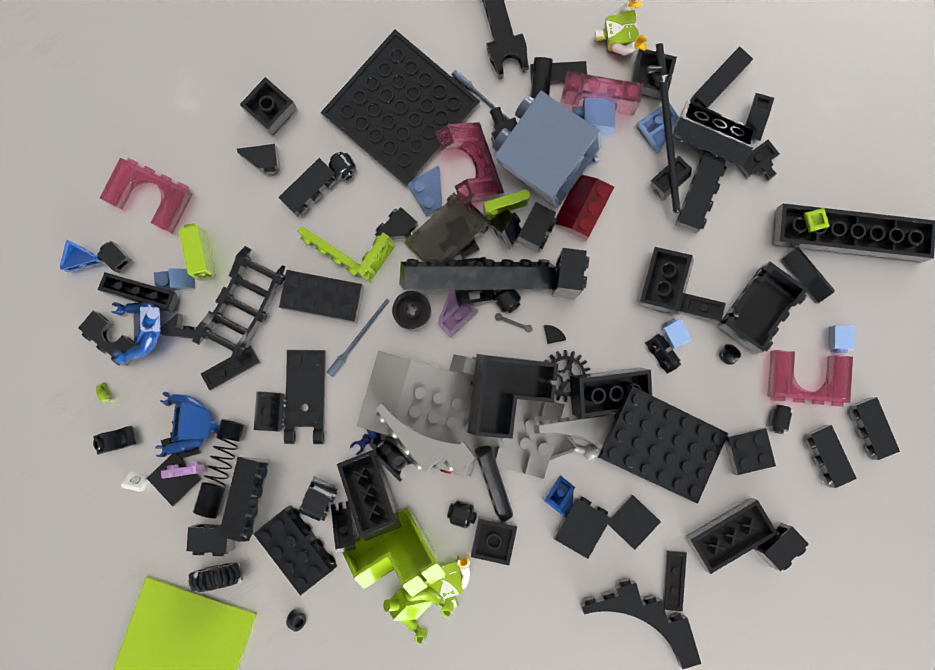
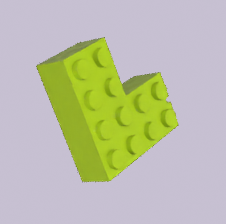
M406 507L398 512L402 527L367 541L359 537L355 540V550L342 552L354 579L364 589L395 570L402 586L413 597L427 587L426 583L433 584L446 575L417 519Z

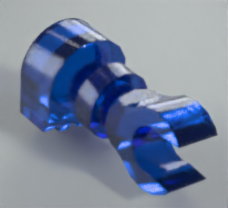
M367 429L368 434L365 433L361 440L353 442L350 448L358 444L360 450L355 455L362 453L367 444L370 445V442L379 433Z

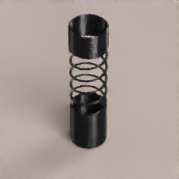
M221 419L216 438L236 448L212 447L234 458L212 455L210 458L225 463L230 468L207 465L208 468L216 470L227 477L204 475V477L214 480L225 487L202 482L193 509L194 514L211 519L217 518L226 490V485L216 479L229 478L228 474L218 469H232L229 463L220 459H235L233 454L222 449H238L237 445L224 439L240 442L245 427L244 424L227 419Z

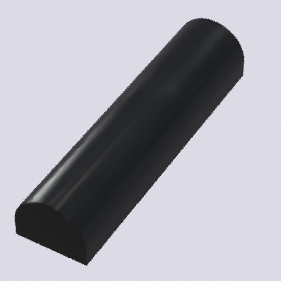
M534 58L530 97L533 99L536 98L540 91H543L548 96L550 94L553 59Z
M104 272L97 289L100 292L135 302L152 303L155 307L170 312L174 310L177 304L176 292Z
M490 446L478 447L474 452L495 514L501 522H505L513 517V511L492 448Z

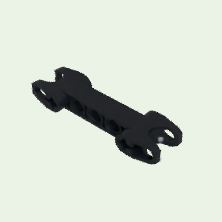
M482 0L494 40L486 43L490 63L494 67L498 78L504 77L502 64L508 58L516 59L523 71L528 70L527 45L523 33L513 34L504 0Z

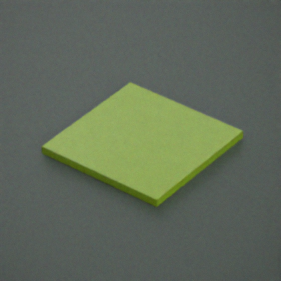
M147 576L145 577L113 670H238L257 613Z

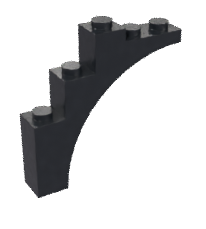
M630 578L620 580L619 584L615 585L617 593L614 594L613 591L607 592L598 599L590 597L580 604L584 615L594 612H617L636 617L662 634L671 646L682 669L701 664L688 617L684 614L676 613L670 615V619H667L662 600L659 597L656 598V596H649L644 598L645 601L642 602L637 583L634 580H630Z

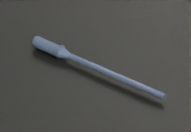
M457 69L454 70L451 75L465 88L472 90L491 108H496L492 102L475 89L471 83L472 81H469ZM502 112L505 120H509L510 118Z
M387 298L346 351L337 356L338 358L326 373L333 377L345 362L347 354L389 302Z

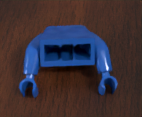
M118 302L112 303L113 306L118 307L116 311H111L112 313L120 316L125 312L134 314V347L128 349L126 353L114 350L112 355L117 358H114L113 361L118 364H124L127 358L134 359L147 355L151 349L155 348L160 335V309L147 302L128 303L126 306Z
M162 393L165 397H168L165 401L160 400L164 405L175 404L171 438L173 443L166 445V447L157 445L155 449L162 448V453L156 455L157 457H165L167 454L170 455L194 449L203 444L205 439H208L209 432H218L219 422L210 421L211 412L200 401L188 395Z

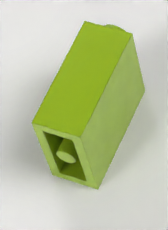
M194 223L186 224L184 228L178 229L188 275L195 279L215 276L207 232Z

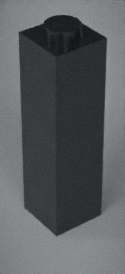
M739 46L699 88L690 101L709 108L751 63L753 58Z

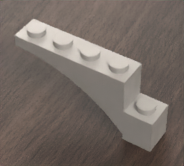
M384 403L376 407L378 411L376 415L379 420L389 425L390 429L388 431L395 439H400L403 443L400 445L407 455L411 454L415 459L413 463L419 471L423 469L426 472L441 459L445 458L444 464L451 472L454 470L457 473L476 458L465 442L455 444L428 437L403 423Z
M599 415L593 418L576 416V420L572 421L569 420V417L558 418L557 423H551V420L539 421V425L533 426L534 434L560 433L586 440L602 449L614 419L613 415Z

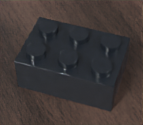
M654 247L640 304L644 307L679 315L694 263L693 255Z

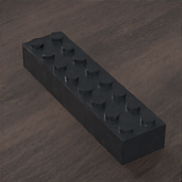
M785 203L777 207L773 245L921 262L934 259L935 220L824 208L829 227L809 232L804 213L821 209V207Z

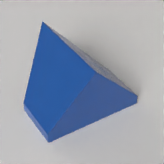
M66 240L60 262V270L70 272L104 261L86 248Z
M560 475L542 499L566 518L573 506L575 486Z

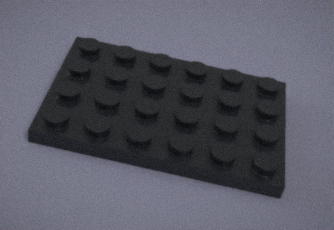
M629 386L598 458L698 504L726 441L725 437L729 433L634 386Z

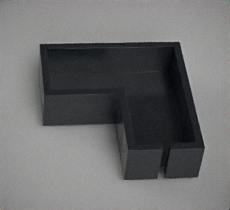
M477 354L467 433L475 436L513 439L517 399L554 403L556 385L545 383V379L557 381L559 363Z

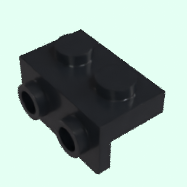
M256 391L254 430L282 431L285 425L283 409L286 407L284 393Z

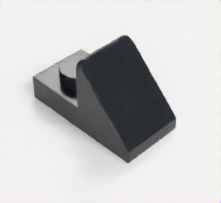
M178 313L160 327V335L193 339L195 327L183 326L182 329L183 315Z

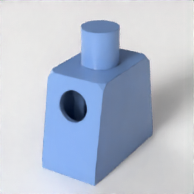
M615 92L586 96L583 100V106H572V112L598 130L613 133L615 129Z

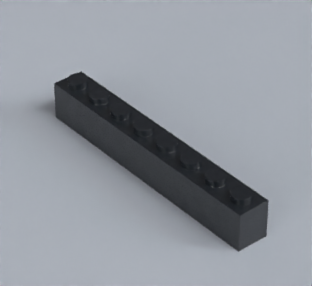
M407 259V261H401L399 285L403 290L554 289L556 267L546 259H539L538 262H532L528 259H521L520 262H513L510 259H502L501 262H495L492 259H483V262H476L474 259H465L464 262H457L455 259H446L445 262H438L436 259H426V262H420L417 259Z

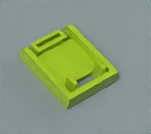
M522 190L483 202L485 218L492 219L506 209L512 211L527 206L530 199L529 191Z

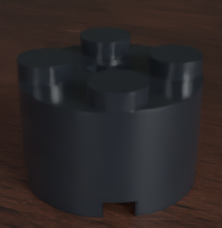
M405 291L398 295L393 303V317L397 324L405 330H420L428 324L431 318L430 303L419 292ZM409 307L417 308L415 315L407 314Z
M314 476L298 512L317 521H324L329 512V506L327 505L329 502L333 503L337 495L338 489L335 488L336 485Z

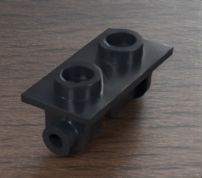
M658 333L652 339L645 342L649 351L655 356L660 367L667 374L681 365L679 362L681 360L673 349L669 352L666 351L670 345L663 335L661 336Z

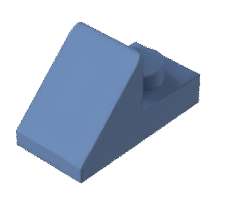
M170 268L169 271L154 272L156 287L170 291L195 288L194 278L188 275L187 269Z

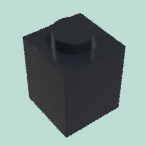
M112 241L103 244L97 253L117 273L132 261L118 244Z

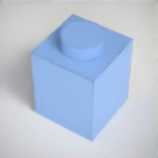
M673 318L664 323L665 327L661 329L671 349L692 340L681 319L675 321Z
M830 326L829 350H835V353L846 354L848 350L854 349L855 326Z

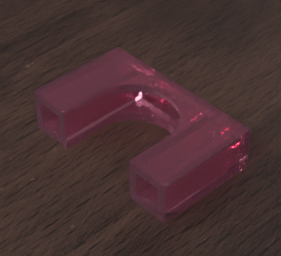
M567 71L563 82L560 103L578 106L583 98H601L616 103L615 113L634 116L641 102L643 84Z
M480 122L448 124L436 132L442 150L460 149L469 155L475 165V178L466 179L454 186L460 204L492 200L504 193Z
M120 158L100 199L122 210L135 187L143 183L156 184L161 193V202L151 224L173 234L193 195L188 190L189 187L180 182L174 184L171 182L172 179L164 174L158 176L154 174L155 170L147 166L141 168L137 166L138 162L127 158V160Z
M771 351L768 397H774V401L785 402L786 398L793 399L794 403H805V400H812V404L824 405V402H831V406L843 407V403H850L853 368L852 356H828L826 380L821 388L810 392L801 388L795 380V351Z

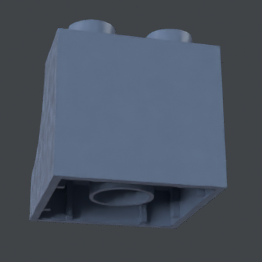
M540 91L535 99L527 95L522 100L515 112V116L520 118L519 122L512 132L504 128L496 137L492 148L498 151L494 156L498 164L558 209L602 147L600 130L543 91Z

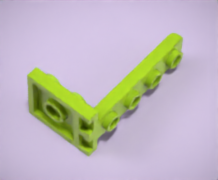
M300 227L297 230L301 235L300 239L306 244L310 245V243H313L317 246L315 249L323 255L328 253L332 256L331 260L338 265L343 263L347 266L346 270L354 276L358 273L369 282L372 281L396 246L388 235L382 233L381 236H377L374 240L373 248L370 252L364 254L363 262L360 265L305 227Z

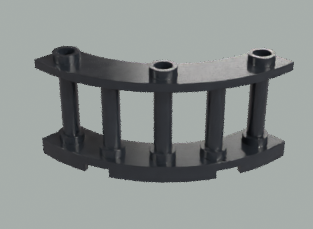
M246 246L235 257L229 273V277H231L228 287L224 286L215 301L218 305L213 312L209 311L196 327L192 342L199 345L204 339H210L233 351L230 359L233 363L238 356L242 357L244 355L246 345L254 335L259 324L265 322L268 316L267 310L278 286L285 279L284 271L286 266L282 265L274 272L253 261L250 257L252 249ZM249 267L271 278L272 281L268 291L244 279L242 275L245 268ZM241 285L264 297L259 310L234 298L233 294L237 286ZM227 305H232L254 316L248 329L223 317L222 313ZM220 323L243 336L235 344L213 333L212 328L214 325Z

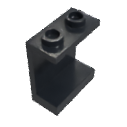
M581 496L578 499L575 497L572 508L559 531L555 532L553 539L589 559L611 517L607 516L608 511L600 506L597 509L590 506L592 502Z

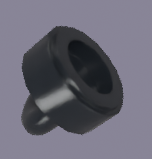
M726 344L720 351L719 357L724 363L733 365L739 360L741 353L734 345Z
M292 610L287 616V627L294 632L300 631L306 623L305 614Z

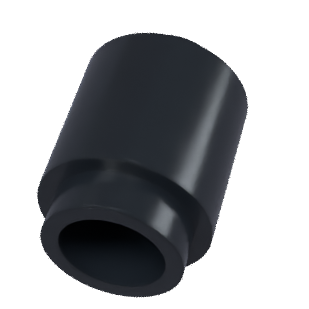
M784 405L775 406L769 424L772 432L784 434V431H789L792 417L790 407Z

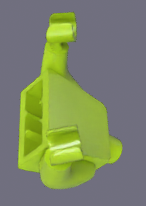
M426 583L427 587L413 597L405 588H401L383 603L384 610L390 612L394 620L401 621L411 632L414 631L416 633L414 640L418 644H421L423 639L426 640L428 633L425 628H418L419 624L416 619L432 603L436 606H442L441 614L449 617L454 609V603L449 600L444 601L443 597L431 588L428 583Z

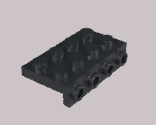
M291 505L283 509L254 533V536L300 596L337 567L335 558L325 550L322 541L315 537L311 527L302 520L298 510Z

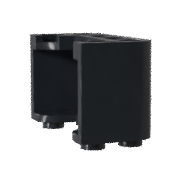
M769 261L756 271L725 314L718 327L755 354L767 352L773 345L772 338L779 330L777 326L781 321L784 322L790 315L788 311L792 306L800 305L806 299L807 295L805 293L808 288Z

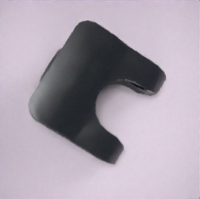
M379 433L370 442L374 457L401 482L403 480L400 477L401 470L406 465L414 464V459L409 454L407 455L400 444L391 436Z

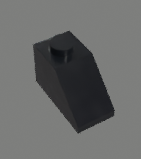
M275 144L237 149V153L261 173L270 175L280 170L278 148Z
M506 209L488 222L496 236L510 249L513 247L521 231L519 225L521 220L515 212L512 214Z

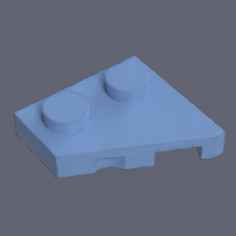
M670 104L671 123L673 127V125H675V123L677 122L679 116ZM662 106L637 123V126L656 154L661 152L665 142Z
M436 166L408 184L411 193L426 217L442 208L440 168Z

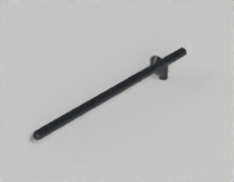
M663 43L655 44L658 65L647 66L646 72L647 74H659V76L653 79L660 84L672 208L674 213H679L680 200L667 85L672 75H666Z

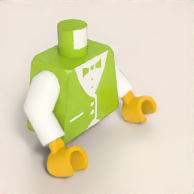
M629 0V3H625L606 17L604 29H595V41L606 40L609 51H614L623 56L637 52L639 48L646 50L647 45L643 42H646L647 38L644 35L639 36L636 13L633 10V7L640 8L642 2L640 0Z
M466 554V559H460V555H457V560L441 564L446 575L433 584L428 582V585L437 591L445 601H452L454 608L459 606L456 595L462 594L463 589L468 585L471 574L469 554Z

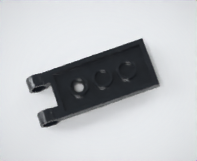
M287 350L284 444H295L296 427H314L313 444H324L326 350ZM303 404L308 405L307 411H302L301 406Z

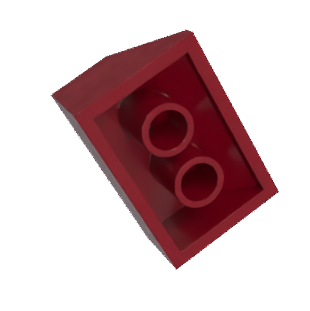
M581 175L568 193L556 217L555 226L587 241L614 186L598 178Z

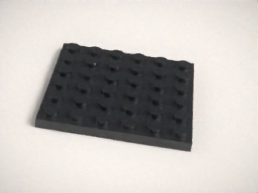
M394 29L320 113L407 187L409 182L416 177L480 104V100Z

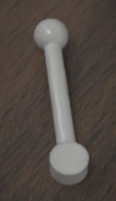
M500 313L495 315L497 321L502 320L521 327L528 333L533 329L531 325L526 326L503 317Z

